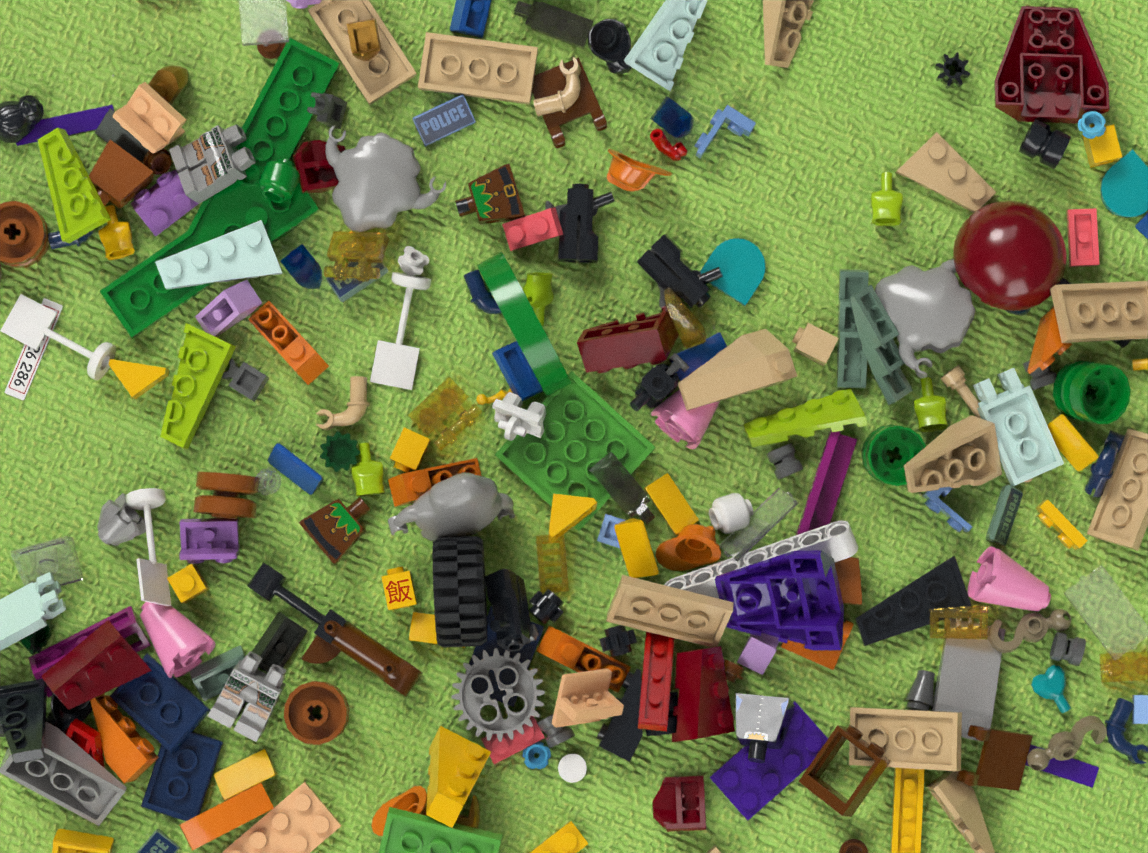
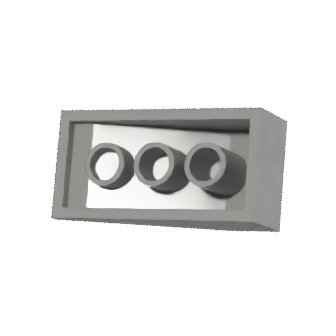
M949 618L931 711L962 712L961 737L977 740L974 737L968 736L970 725L985 728L991 727L1002 652L995 650L989 642L988 633L991 626ZM1000 628L998 636L1002 641H1004L1005 629Z
M46 722L44 758L31 762L14 763L8 748L0 766L1 774L100 826L127 789L125 785L59 728Z

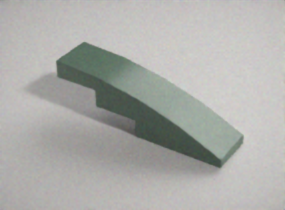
M839 270L837 387L866 388L867 358L855 324L850 297L868 286V270Z
M869 285L850 297L864 353L878 386L888 405H891L912 392L913 389L900 368L905 363L902 361L898 347L893 340L899 333L872 285Z

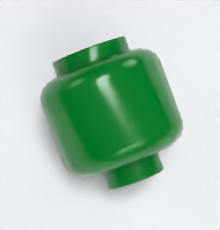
M280 158L279 161L273 160L266 164L258 183L265 198L278 203L292 198L300 180V174L294 168L295 164L292 161Z

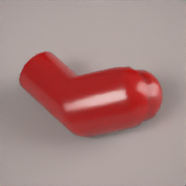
M655 129L651 132L650 139L657 150L671 160L680 161L681 157L687 155L688 151L682 142H677L672 146L661 129Z

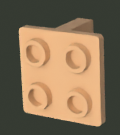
M146 82L140 84L128 103L113 114V118L120 123L121 127L130 132L151 153L158 152L180 138L185 132L182 126L186 119Z
M609 669L564 674L561 677L552 725L557 728L597 722L601 719L622 715L624 705L608 691L612 672Z

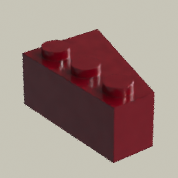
M663 306V312L645 317L644 312L636 314L637 320L619 324V321L616 320L583 330L577 345L586 373L594 371L605 373L619 367L631 369L643 363L656 365L667 360L679 336L671 306Z
M107 620L41 677L58 699L70 710L152 670L113 624Z
M721 646L677 653L675 689H679L678 706H674L673 715L677 716V731L672 733V742L735 732Z

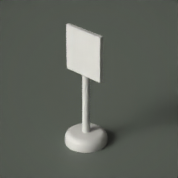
M392 272V282L406 287L396 343L378 340L370 382L412 390L420 348L403 345L413 289H429L431 279Z
M20 294L1 328V332L35 350H38L46 335L88 357L90 360L87 365V373L90 378L100 380L110 368L109 359H114L116 354L115 345L104 342L94 352H91L49 329L58 313Z
M157 488L135 490L125 496L126 503L129 508L134 510H144L149 560L136 559L141 601L169 607L171 606L169 581L167 580V565L158 563L156 560L151 509L165 503V491Z

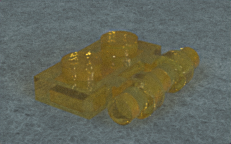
M334 231L327 256L330 261H335L334 266H325L324 276L334 278L336 281H345L346 278H357L358 281L368 282L370 279H379L380 269L371 268V264L383 262L389 241L387 234L379 232ZM348 262H358L357 267H347Z
M448 377L408 417L427 437L436 429L441 436L434 444L442 451L449 443L452 445L457 441L456 437L467 426L471 427L475 424V419L482 411L476 404L466 411L461 405L469 397ZM455 412L460 418L448 429L443 422Z

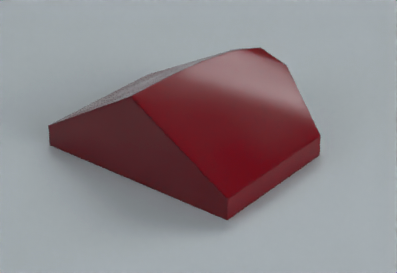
M313 140L303 142L293 155L296 169L300 174L299 181L303 193H322L333 190L338 185L339 181L334 168L326 159L325 149L327 142ZM337 145L341 153L346 150L345 146Z
M704 775L665 777L662 781V785L653 800V818L667 832L706 830Z

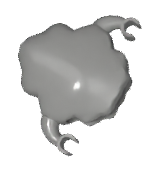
M336 125L329 129V138L325 149L326 159L334 168L339 181L338 185L334 188L332 198L335 205L340 209L344 224L351 231L364 232L373 228L386 229L393 225L399 212L412 208L425 209L432 205L438 199L440 193L446 189V181L442 189L435 190L433 188L435 176L429 183L431 190L425 194L420 193V187L416 180L420 172V164L415 158L413 148L381 132L374 136L361 137L355 148L344 150L341 153L337 148V144L346 138V130L341 138L335 139L332 133Z
M954 259L948 260L939 267L927 271H922L913 265L907 266L897 274L882 278L876 284L875 292L899 333L897 336L899 355L902 361L909 368L915 370L916 375L920 378H926L927 373L921 371L919 366L926 365L931 368L932 362L928 358L917 360L914 353L927 349L943 353L952 347H959L974 319L976 311L972 304L971 292L959 286L955 275Z
M463 472L432 486L429 491L415 500L413 505L404 508L398 515L389 518L388 524L391 535H394L400 530L404 534L408 533L406 523L415 522L422 530V536L430 541H435L442 537L472 536L489 525L496 516L498 520L509 515L510 519L514 518V504L511 497L497 491V486L493 480L484 476Z

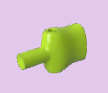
M883 172L881 174V190L871 193L872 223L878 226H896L902 222L903 194L892 190V173Z
M544 272L527 273V280L523 291L531 306L534 307L533 310L541 325L544 326L545 307L554 299L552 290L553 274Z
M922 378L920 381L923 397L913 402L919 431L934 432L946 429L948 424L946 420L945 397L934 395L932 378Z
M369 442L358 444L361 452L359 454L360 462L351 466L356 496L385 493L383 464L371 459Z

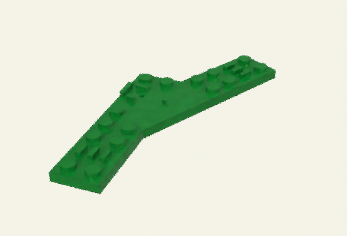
M289 37L242 126L247 139L236 146L237 151L247 147L255 159V163L245 169L247 177L242 180L237 179L232 185L203 201L188 231L100 290V293L132 339L214 284L207 283L167 290L158 271L156 261L260 220L263 221L271 244H274L293 231L292 229L320 211L309 193L302 192L300 181L292 198L283 200L281 203L265 198L258 183L269 161H279L280 158L291 160L314 114H310L307 111L308 107L314 108L316 100L314 97H311V93L323 94L327 92L340 67L339 62Z

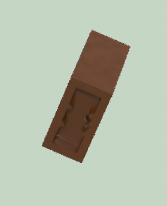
M837 725L798 781L840 815L847 817L854 815L891 762V760L884 756L886 751L874 742L868 744L862 739L864 734L852 725L848 727ZM846 740L850 741L875 761L849 800L820 778Z

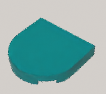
M1133 149L1114 164L1102 178L1100 188L1101 200L1111 213L1131 218L1138 217L1148 211V167Z
M734 238L719 244L700 272L704 273L719 267L723 277L709 284L743 306H746L764 277L765 259L755 244L745 239Z

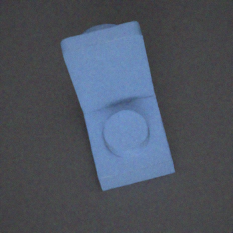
M729 105L725 107L724 111L718 109L710 121V124L714 125L708 135L703 132L694 146L698 149L696 157L701 159L724 122L729 124L727 128L740 137L743 134L749 137L756 123Z
M951 487L926 491L922 495L927 499L925 505L936 514L940 511L949 518L946 522L957 532L960 533L961 530L969 532L973 528L938 498L940 494L945 497L952 490Z

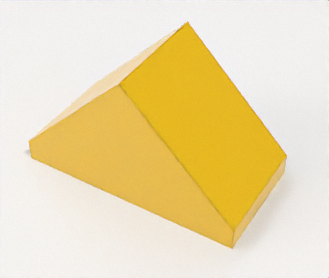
M109 359V366L134 399H137L169 376V370L164 367Z
M553 494L548 540L551 543L555 542L597 509V501L594 498Z

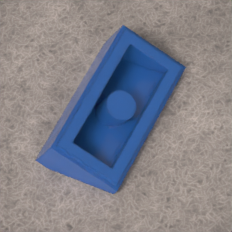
M456 0L450 31L483 38L491 0Z
M720 332L677 354L689 366L686 372H683L681 369L676 372L680 381L727 347Z
M280 443L274 446L268 458L269 464L309 495L314 494L324 481L323 477Z

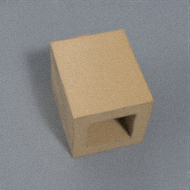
M808 323L805 329L799 327L792 340L793 343L797 344L793 351L824 366L839 338Z

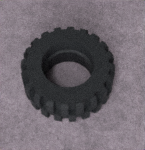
M477 536L438 538L433 541L432 553L437 644L443 648L482 646L487 642V603L483 539Z

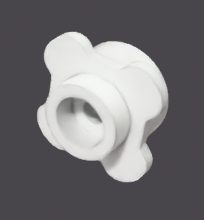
M407 246L404 249V255L399 256L398 263L404 273L415 276L423 273V267L428 265L429 258L413 247Z

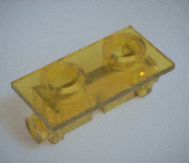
M1148 651L1099 654L1101 683L1148 680Z

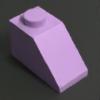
M244 280L222 291L195 318L205 332L217 337L249 316L262 304V301L248 280Z

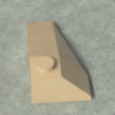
M763 0L766 65L789 67L802 38L801 28L805 20H810L813 14L810 8L814 0Z
M763 329L738 337L712 359L681 380L678 386L687 411L781 384L797 377V373L789 349L767 329Z
M971 415L948 427L904 465L908 492L934 491L944 487L960 488L962 485L979 486L1002 475L995 423Z
M947 771L926 786L975 853H995L976 793L972 786L956 780L958 771Z

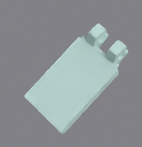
M1012 368L997 374L1002 387L1006 390L1003 393L996 394L989 378L974 384L973 387L978 399L981 401L978 403L979 408H977L981 419L995 423L1000 462L1010 485L1015 486L1063 465L1064 462L1031 387H1024L1015 369Z
M51 572L37 577L35 583L31 582L0 599V651L47 626V619H53L66 610L65 602L58 598V594L62 592L61 586L58 581L54 582Z

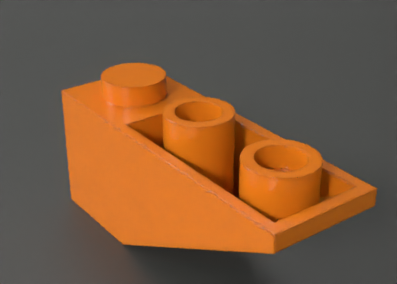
M267 301L248 319L307 385L329 367L270 301Z
M1054 307L1040 319L1027 370L1029 374L1039 367L1042 371L1045 370L1056 360L1052 356L1054 353L1057 352L1060 356L1072 345V343L1061 342Z
M474 458L407 472L388 479L394 507L414 503L421 495L429 491L432 486L456 474L465 472L481 476L478 459Z
M551 626L548 627L536 650L576 672L609 669L612 672L609 688L616 692H619L631 668Z
M101 694L91 699L90 702L97 729L101 735L105 761L123 783L135 781L159 757L155 754L153 745L147 739L142 738L135 730L136 726L133 721L123 716L117 709L118 705L112 697Z

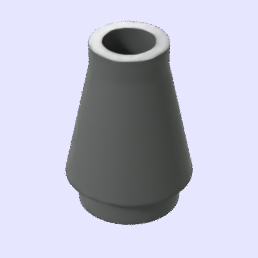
M918 670L915 681L905 699L907 702L906 709L929 711L930 708H933L934 673Z

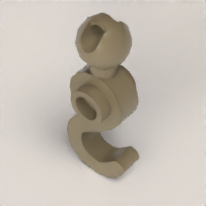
M1063 609L1052 611L1048 618L1043 617L1039 613H1028L1020 620L1015 630L1014 638L1010 642L1002 641L999 638L998 631L1002 622L995 620L989 629L988 639L995 650L1002 653H1011L1020 646L1023 639L1027 642L1035 643L1044 638L1048 629L1053 628L1056 631L1068 629L1071 625V616Z
M1084 717L1075 723L1071 732L1063 731L1056 733L1049 741L1048 748L1045 750L1040 748L1032 749L1028 753L1027 763L1033 770L1040 771L1048 766L1052 758L1059 761L1069 760L1074 757L1080 748L1084 735L1088 731L1093 730L1091 737L1096 744H1100L1106 737L1107 728L1099 717Z

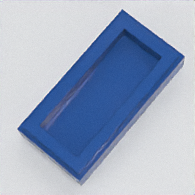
M517 341L492 353L511 391L521 397L522 402L543 392Z

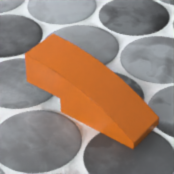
M259 783L179 826L193 851L274 809L262 783Z

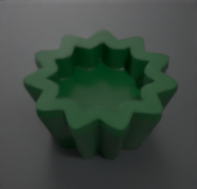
M337 431L334 437L327 435L326 443L320 445L323 450L320 458L326 460L325 467H333L334 471L338 472L341 468L348 471L350 464H357L356 456L361 453L356 448L358 441L351 440L349 433L342 436Z
M52 619L46 620L47 626L19 640L30 654L40 653L42 647H46L48 639L52 636L51 630L54 627Z

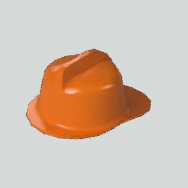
M608 149V152L613 157L607 174V180L623 190L638 191L643 189L655 174L672 176V173L667 170L636 161L618 151Z
M690 524L685 526L676 538L661 543L656 549L655 556L658 563L663 567L674 571H685L717 562L721 557V549L716 543L715 528L713 526L705 527L698 524Z
M414 786L405 793L383 804L372 819L373 832L378 836H383L389 807L427 816L426 789L422 786Z

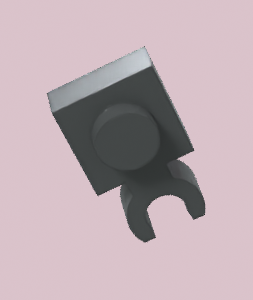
M312 92L311 97L315 98L316 104L314 108L308 107L307 111L310 114L318 115L316 121L329 127L336 125L335 129H341L347 102L332 94Z
M231 358L229 361L230 369L224 372L222 378L226 380L232 379L228 386L255 402L269 377L245 362L239 368L237 362Z

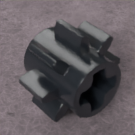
M958 52L952 58L944 54L942 56L944 65L937 63L934 67L936 70H940L936 81L943 80L946 82L947 89L952 83H956L958 87H961L963 83L960 77L968 78L970 75L968 71H965V66L969 61L965 60L962 62L959 59ZM950 65L955 66L956 74L954 76L949 75L950 70L948 68Z
M549 589L544 594L538 590L529 601L533 605L529 612L544 625L549 620L555 623L564 613L560 609L564 602Z
M623 625L605 629L606 637L599 639L602 651L610 650L611 657L632 652L630 644L637 642L634 629L626 631V627Z

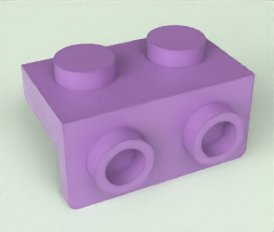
M176 170L162 174L157 179L155 185L150 189L141 190L134 197V201L131 202L134 210L155 237L199 204L185 195Z
M238 518L180 520V560H187L188 563L198 564L210 559H216L218 563H229L233 559H237L240 551Z

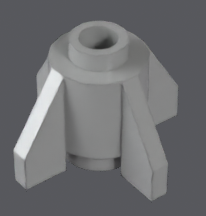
M124 493L115 502L109 499L101 508L97 525L98 536L107 545L118 546L120 543L130 541L135 536L146 532L145 519L143 517L139 518L137 512L127 506L126 494Z

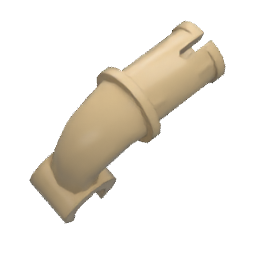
M574 57V66L569 71L566 69L563 60L560 62V70L566 78L564 90L558 91L556 95L533 100L538 117L558 111L566 113V110L578 99L581 90L579 80L581 68Z
M350 377V402H347L348 408L336 414L326 409L318 411L316 413L318 416H328L329 419L325 424L316 425L322 430L327 431L331 430L334 426H350L358 422L365 414L367 407L370 406V403L367 402V377Z

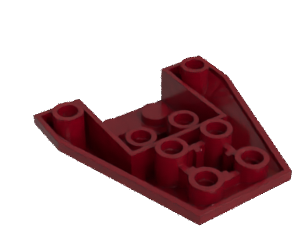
M1021 7L994 81L995 107L1019 122H1033L1037 119L1044 123L1071 124L1078 123L1079 119H1082L1083 114L1086 112L1095 111L1103 114L1109 111V83L1078 8Z

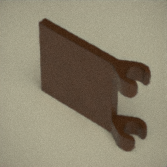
M576 58L581 68L579 75L581 90L578 99L566 110V113L558 111L542 115L555 148L565 146V138L559 126L585 115H591L597 131L607 128V121L579 58ZM573 60L564 63L568 71L574 66ZM560 65L534 76L532 93L535 99L556 95L558 91L564 90L566 78L560 70Z
M970 725L968 736L984 741L976 773L967 770L958 771L956 780L964 782L968 786H985L1019 791L1033 735Z

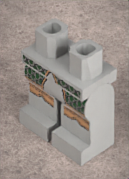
M236 124L223 129L217 125L211 131L202 134L199 139L183 147L177 145L169 149L187 197L200 204L232 185L237 179L242 180L247 177L245 169L253 165L255 159L247 147L237 151L236 146L247 139L244 130Z
M250 651L234 667L208 717L231 728L238 719L245 703L248 702L234 731L257 742L263 734L281 692L286 685L283 683L286 669L273 664L266 674L258 669L262 661L261 656Z

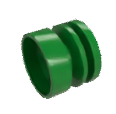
M1075 360L1066 364L1058 372L1054 382L1053 397L1060 412L1071 419L1096 424H1109L1118 420L1126 411L1130 401L1131 389L1128 378L1121 369L1109 364Z
M898 425L880 426L872 431L863 443L861 452L863 466L868 474L879 482L894 486L907 485L904 465L923 450L926 444L921 436L911 428ZM896 448L895 453L899 456L897 460L891 459L889 462V456L886 455V452Z

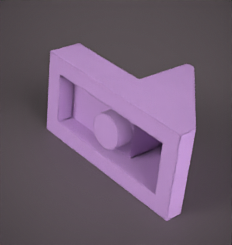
M763 633L761 636L750 634L737 663L763 675L777 650L779 637Z

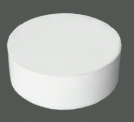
M578 754L565 755L558 765L559 775L563 780L570 783L580 781L587 771L585 760Z

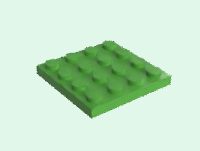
M571 371L568 376L572 383L549 395L541 403L546 408V416L543 421L544 433L541 438L526 433L525 437L516 435L514 440H507L496 452L495 456L551 507L553 494L594 498L597 501V509L574 526L579 532L656 447Z
M389 807L379 853H499L503 835L457 823L451 828L429 816Z

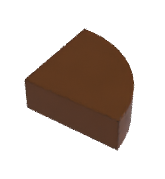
M317 635L301 659L309 663L320 664L334 659L341 651Z

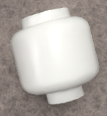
M731 493L716 498L712 503V508L709 509L711 524L716 530L719 529L725 534L746 528L750 523V516L753 515L751 502L748 499H744L739 493Z

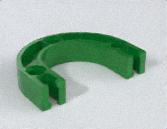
M503 252L477 264L481 275L546 396L570 385L572 382Z

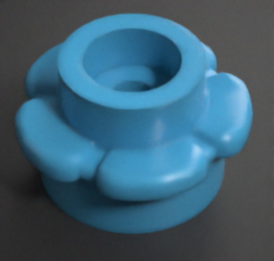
M537 742L525 748L522 755L525 758L524 763L527 767L543 769L548 765L551 752L542 742ZM539 753V758H535L534 754Z

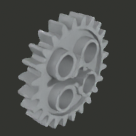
M497 648L494 649L493 656H489L487 651L483 650V659L480 660L477 656L473 655L474 664L472 666L468 663H463L467 672H457L456 675L462 681L461 683H453L452 686L459 689V693L452 695L451 698L460 700V704L453 707V709L463 711L458 720H469L466 727L467 730L473 726L477 727V737L485 731L487 732L486 737L488 741L493 734H497V738L501 742L503 733H507L512 740L514 730L517 729L519 733L524 734L522 727L524 723L530 727L533 726L532 721L529 719L530 716H540L534 709L535 706H544L543 702L537 700V696L545 694V691L536 688L543 680L533 678L538 669H527L530 663L529 659L523 663L519 662L521 653L518 652L514 658H511L510 651L508 650L505 651L503 656L499 655ZM510 668L515 672L516 679L512 684L506 685L500 681L499 674L503 669ZM489 670L494 671L499 689L506 691V695L503 696V703L507 711V719L502 718L497 699L490 698V694L494 693V689L488 674ZM477 677L485 678L488 682L487 691L476 693L472 688V681ZM513 696H520L525 702L524 708L519 712H513L508 707V700ZM493 705L497 710L496 718L492 721L484 720L480 713L483 706Z

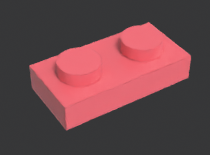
M555 207L502 224L510 251L563 235Z
M1097 209L1067 210L1069 267L1100 265Z
M534 716L529 718L533 726L530 727L524 723L522 725L524 734L522 735L516 729L513 731L514 737L512 740L507 733H503L501 742H499L497 734H493L489 741L486 736L481 739L485 748L491 751L489 756L494 764L545 738Z

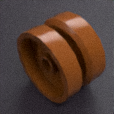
M18 201L1 203L0 262L14 268L29 267L37 263L46 254L50 244L48 238L50 229L44 217L25 203ZM16 231H20V236L15 235L16 239L14 240L13 234Z
M197 472L196 487L203 491L213 492V496L199 495L195 497L193 512L226 519H237V517L256 518L257 503L253 500L240 498V494L254 495L258 493V477L216 472Z
M311 681L300 685L290 693L285 703L284 719L287 729L296 739L306 744L320 745L334 740L344 731L349 721L350 708L346 696L338 687L328 682ZM320 707L322 709L320 712L322 717L315 718L312 711L314 708Z

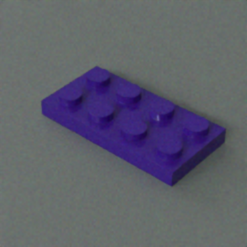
M795 701L793 702L795 710L781 749L767 748L765 762L755 763L748 760L749 746H743L709 777L747 821L808 768L828 740L825 734Z

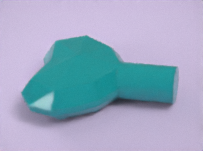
M1052 665L1046 670L1045 674H1038L1033 677L1031 686L1036 694L1045 699L1054 700L1061 714L1071 709L1063 695L1066 687V676L1060 666Z

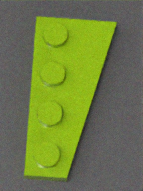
M56 128L39 138V149L61 240L71 243L108 222L111 218L66 130Z
M185 323L183 333H186L183 347L180 346L178 355L180 363L177 375L173 377V394L167 404L160 437L188 450L236 346Z
M850 388L836 391L832 395L820 399H811L805 404L793 408H784L775 414L757 417L750 422L744 423L743 426L751 446L757 447L788 441L790 435L797 434L805 438L815 436L816 430L831 428L832 432L844 430L843 425L857 423L858 427L868 426L862 408Z

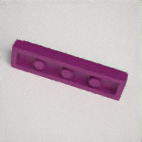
M829 431L796 535L830 524L857 439L842 435L840 431Z
M129 606L29 657L31 669L36 680L43 679L41 676L107 620L113 624L124 638L137 633L140 640L131 644L136 652L151 646L149 639L139 625L133 608ZM47 685V696L49 698L53 692Z

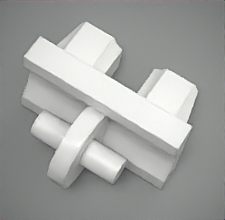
M511 392L502 401L498 399L494 401L492 405L495 409L494 419L496 422H499L498 428L505 430V439L512 441L516 435L525 437L526 433L541 438L544 433L543 421L546 416V408L543 404L532 402L528 410L520 408L522 406V398Z

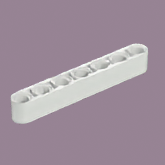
M836 521L675 577L664 585L719 599L715 578L718 575L791 551L822 550L834 558V562H838L853 556L858 551V544L847 521Z

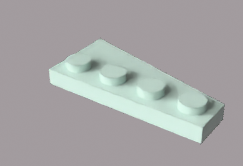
M665 0L624 59V62L671 91L674 84L672 80L677 69L681 67L684 59L682 57L687 44L692 40L694 26L697 19L701 18L707 0Z
M262 220L155 262L167 290L214 282L220 283L230 280L283 274Z

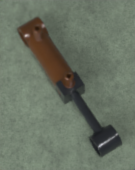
M262 563L247 585L250 589L270 602L275 595L319 625L314 632L316 635L407 697L423 674L420 670L367 635L334 610L330 609L326 616L282 586L287 579L285 576L266 563Z

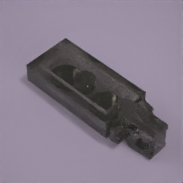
M534 0L532 5L518 1L514 10L515 15L527 19L525 25L531 27V30L582 49L585 47L588 34L594 23L593 20L542 1Z
M612 452L605 455L589 470L621 510L631 518L637 514L646 524L655 518L654 514L646 506L650 502L646 492Z

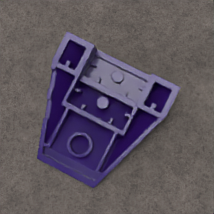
M791 551L716 576L715 583L719 599L734 602L733 612L727 623V628L761 636L763 633L779 637L778 641L780 642L794 641L805 644L804 648L810 650L842 649L844 605L834 558L824 551Z

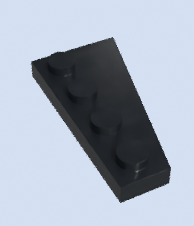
M952 556L856 617L855 622L863 646L973 610L955 556Z
M43 679L0 686V725L14 763L31 762L44 758L47 685Z

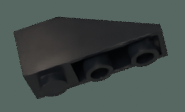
M636 669L635 673L628 672L622 684L626 691L622 699L616 697L624 705L622 715L613 716L609 725L603 723L596 737L601 740L599 747L629 762L643 736L642 729H638L641 695V670Z

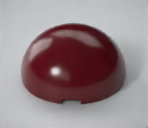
M1019 201L995 202L975 211L959 229L953 249L954 265L963 285L981 298L980 301L1002 310H1025L1041 304L1051 296L1050 288L1060 284L1066 268L1065 243L1056 224L1043 211Z

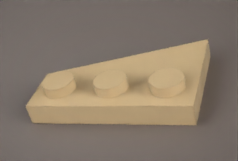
M937 132L895 172L919 183L918 185L926 189L929 188L973 213L980 209L996 193Z

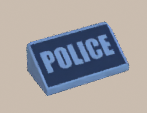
M463 94L412 118L425 147L476 123Z

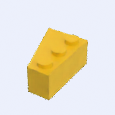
M440 726L429 748V755L431 756L428 775H430L427 788L426 815L453 828L491 751Z

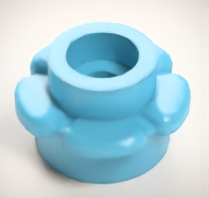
M1095 111L1086 112L1083 114V118L1079 119L1078 129L1083 132L1084 137L1093 139L1095 136L1100 137L1104 134L1106 130L1104 124L1106 121L1100 113ZM1093 123L1095 127L1091 128L1089 124Z

